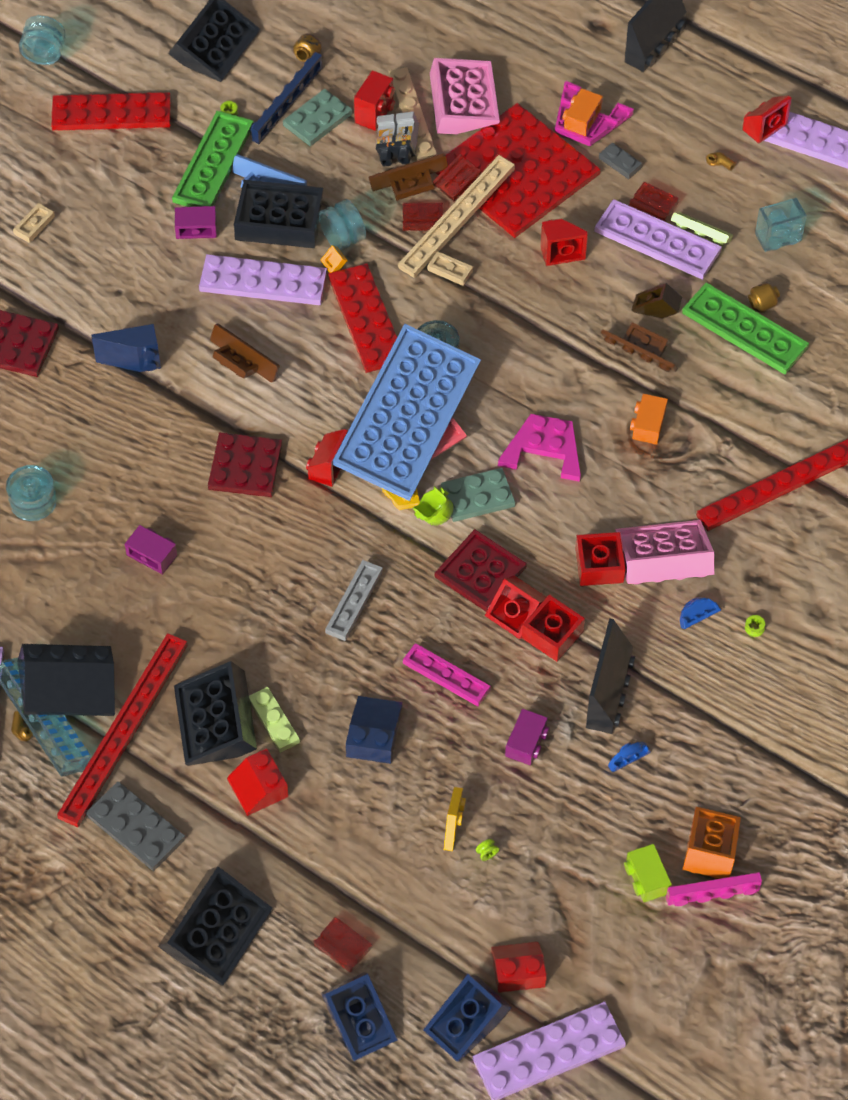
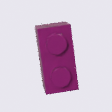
M215 206L175 207L176 239L217 238Z
M141 525L137 527L125 543L127 556L162 575L177 557L176 544L171 539L163 538L153 529H146Z
M522 709L506 744L505 757L531 766L533 759H538L542 749V746H540L541 740H546L550 730V727H547L548 718Z

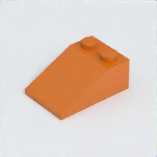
M696 806L683 870L711 876L715 879L729 878L735 860L741 817Z

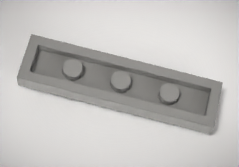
M362 560L325 629V634L343 641L347 640L383 572V567Z

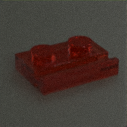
M460 154L432 182L435 187H438L452 201H455L482 173L480 169Z
M643 182L634 194V197L630 199L629 206L665 222L667 216L677 206L679 198L649 183Z
M403 203V231H429L443 216V203Z
M334 917L320 933V936L313 941L315 947L350 973L354 966L358 965L372 948V944L337 917Z

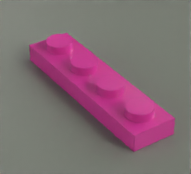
M416 643L403 658L404 665L478 707L490 691V685Z
M759 872L668 887L666 900L668 906H684L688 902L698 901L699 903H704L712 898L721 897L722 899H728L742 893L744 895H751L760 890L762 879Z

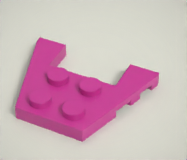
M565 81L555 132L590 147L633 115L634 109L617 103L609 116L599 113L586 136L564 129L565 120L562 119L566 108H570L573 96L577 95L581 89L580 86Z
M530 414L498 460V466L517 470L521 452L563 459L561 478L580 482L581 474L572 421Z

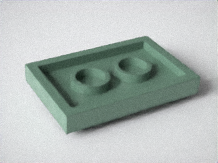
M323 89L285 118L283 126L311 147L350 117L352 109L329 91Z
M503 468L441 483V487L449 493L447 496L453 503L454 509L451 515L453 522L515 507V501Z

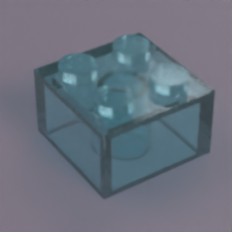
M797 198L759 208L755 235L765 252L777 250L790 244L794 245L802 241L807 215Z

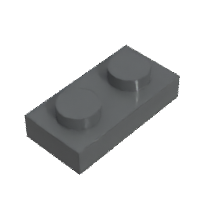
M613 142L599 153L600 160L628 180L642 169L640 161Z

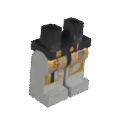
M414 112L396 114V117L394 114L377 116L378 137L376 151L382 166H391L392 159H398L401 164H409L411 157L416 156L415 149L419 122Z

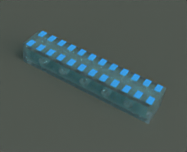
M18 658L2 661L0 664L1 686L60 776L83 772L91 755L67 721L65 715H25Z

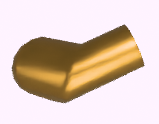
M721 152L709 153L706 156V162L710 166L723 165L730 171L736 166V162Z
M15 711L13 713L11 732L19 740L29 741L33 731L24 725V712Z

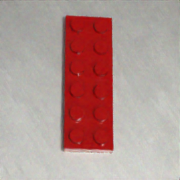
M170 92L53 95L52 131L170 127Z
M368 264L328 273L330 284L365 372L368 373L381 369L397 336Z

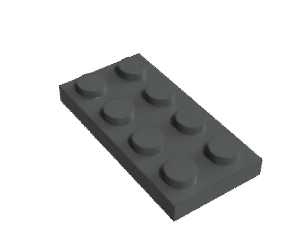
M120 782L112 786L86 812V816L153 872L186 840L184 834Z

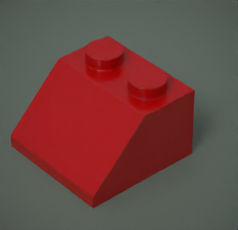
M790 96L773 97L767 102L761 103L758 108L744 116L742 130L758 144L787 125L792 98Z
M564 219L542 222L540 248L545 265L550 266L585 260L587 231Z
M342 429L327 433L322 441L317 442L313 458L310 457L306 465L308 479L330 487L333 486L341 471V468L333 465V459L348 430Z
M516 576L504 578L484 616L518 639H522V625L546 599V596Z
M267 748L245 758L227 777L247 816L288 797L287 783Z
M539 942L491 947L498 993L545 988L546 971Z

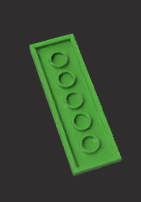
M216 111L172 197L173 203L187 207L214 206L233 168L234 156L240 154L251 132L253 120Z
M705 283L682 310V314L785 375L809 347L807 341L708 283Z

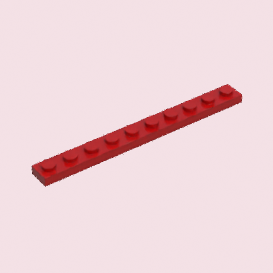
M848 439L698 510L696 513L697 518L701 520L702 525L708 532L847 465Z
M169 633L166 634L57 814L58 819L75 827L80 826L86 816V812L92 806L187 648V641Z

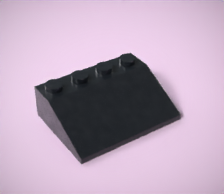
M209 0L168 54L183 66L221 82L260 31V28L227 1Z
M648 0L631 18L627 29L624 59L626 64L644 72L654 64L659 54L662 55L666 46L674 42L677 34L680 31L682 32L687 25V11L682 0Z
M244 180L234 220L235 240L315 249L323 188Z
M610 618L589 695L586 728L612 734L614 726H619L621 713H618V709L624 706L626 694H623V689L629 686L631 675L627 673L628 669H633L636 656L632 655L633 646L615 620Z
M22 644L17 662L25 715H115L114 661L111 646Z
M229 661L174 685L185 765L191 766L238 758L257 750L245 670Z
M219 866L207 871L158 947L176 961L222 986L273 908Z

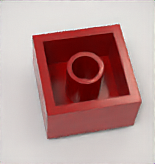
M373 70L354 96L356 124L376 131L378 129L377 116L387 115L389 111L393 110L395 106V100H393L395 87H393L392 77Z
M620 532L576 535L575 551L580 586L624 583L625 563Z
M548 595L522 625V639L558 662L584 632L585 618L551 595Z

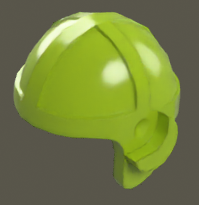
M434 486L433 490L423 495L418 506L413 507L415 516L430 525L437 526L447 522L454 509L452 501L447 496L449 493L443 487L437 488Z

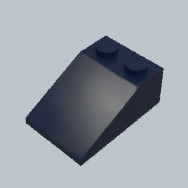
M154 324L91 334L96 363L138 372L161 369Z
M358 696L346 740V757L391 764L403 702Z
M363 972L321 992L329 1013L353 1061L397 1041V1037L368 973Z
M467 974L423 1031L453 1059L459 1062L501 1022L512 1007L478 976Z

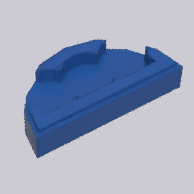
M704 597L690 600L681 611V628L686 629L721 611L719 605L711 599Z
M645 742L627 743L612 758L608 767L611 772H615L650 754V748Z

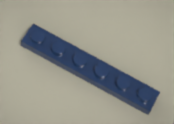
M315 52L311 58L306 60L302 69L295 73L292 81L285 85L281 94L274 98L271 106L264 110L261 118L253 123L251 127L253 142L257 144L262 142L321 71V54Z

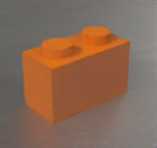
M581 88L579 93L573 96L570 108H566L562 118L565 120L564 129L586 136L602 109L603 96Z
M648 394L642 395L641 402L637 401L634 413L637 414V417L632 418L630 430L633 431L632 439L658 444L668 399Z

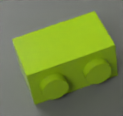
M654 844L627 853V859L624 862L625 870L628 875H632L634 891L637 896H641L643 903L665 896L668 887H671L672 884Z

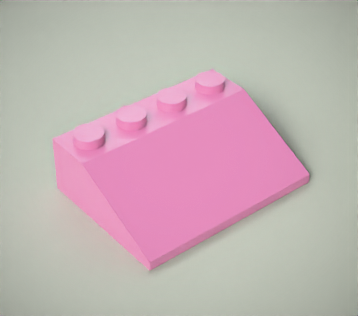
M434 58L430 70V81L437 133L459 134L498 124L500 120L491 61Z
M701 520L615 529V532H620L627 584H641L642 582L651 581L662 582L669 579L682 580L687 577L714 575V550Z

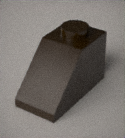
M665 283L636 294L632 311L663 319L678 313L682 296Z

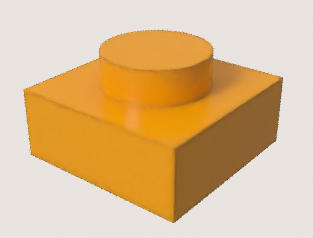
M332 245L320 261L329 273L339 271L348 260L337 246Z

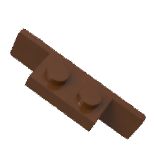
M443 153L369 176L371 189L374 192L392 186L396 201L433 190L434 185L430 174L448 169L447 159Z
M633 322L623 339L602 329L601 334L605 337V342L613 346L617 343L623 346L622 350L629 354L638 353L641 355L640 359L648 363L654 361L659 364L658 367L666 372L670 370L677 371L678 368L675 364L661 358L670 342L668 339Z
M219 323L214 325L210 341L220 348L214 351L212 358L243 379L258 373L271 383L276 380L280 368L279 364Z

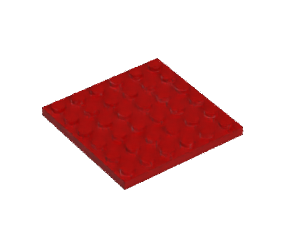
M516 103L499 116L500 121L498 124L483 127L447 153L445 156L448 169L435 172L459 193L463 194L498 155L515 164V170L479 208L514 238L599 176L601 170L519 103Z

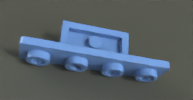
M238 154L234 156L232 172L245 177L241 182V188L244 180L307 186V180Z

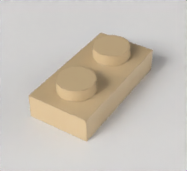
M38 203L13 229L14 234L31 243L55 217L54 211Z
M437 251L428 264V271L464 286L473 272V266Z

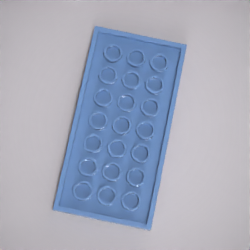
M404 324L335 455L333 465L410 501L481 359Z

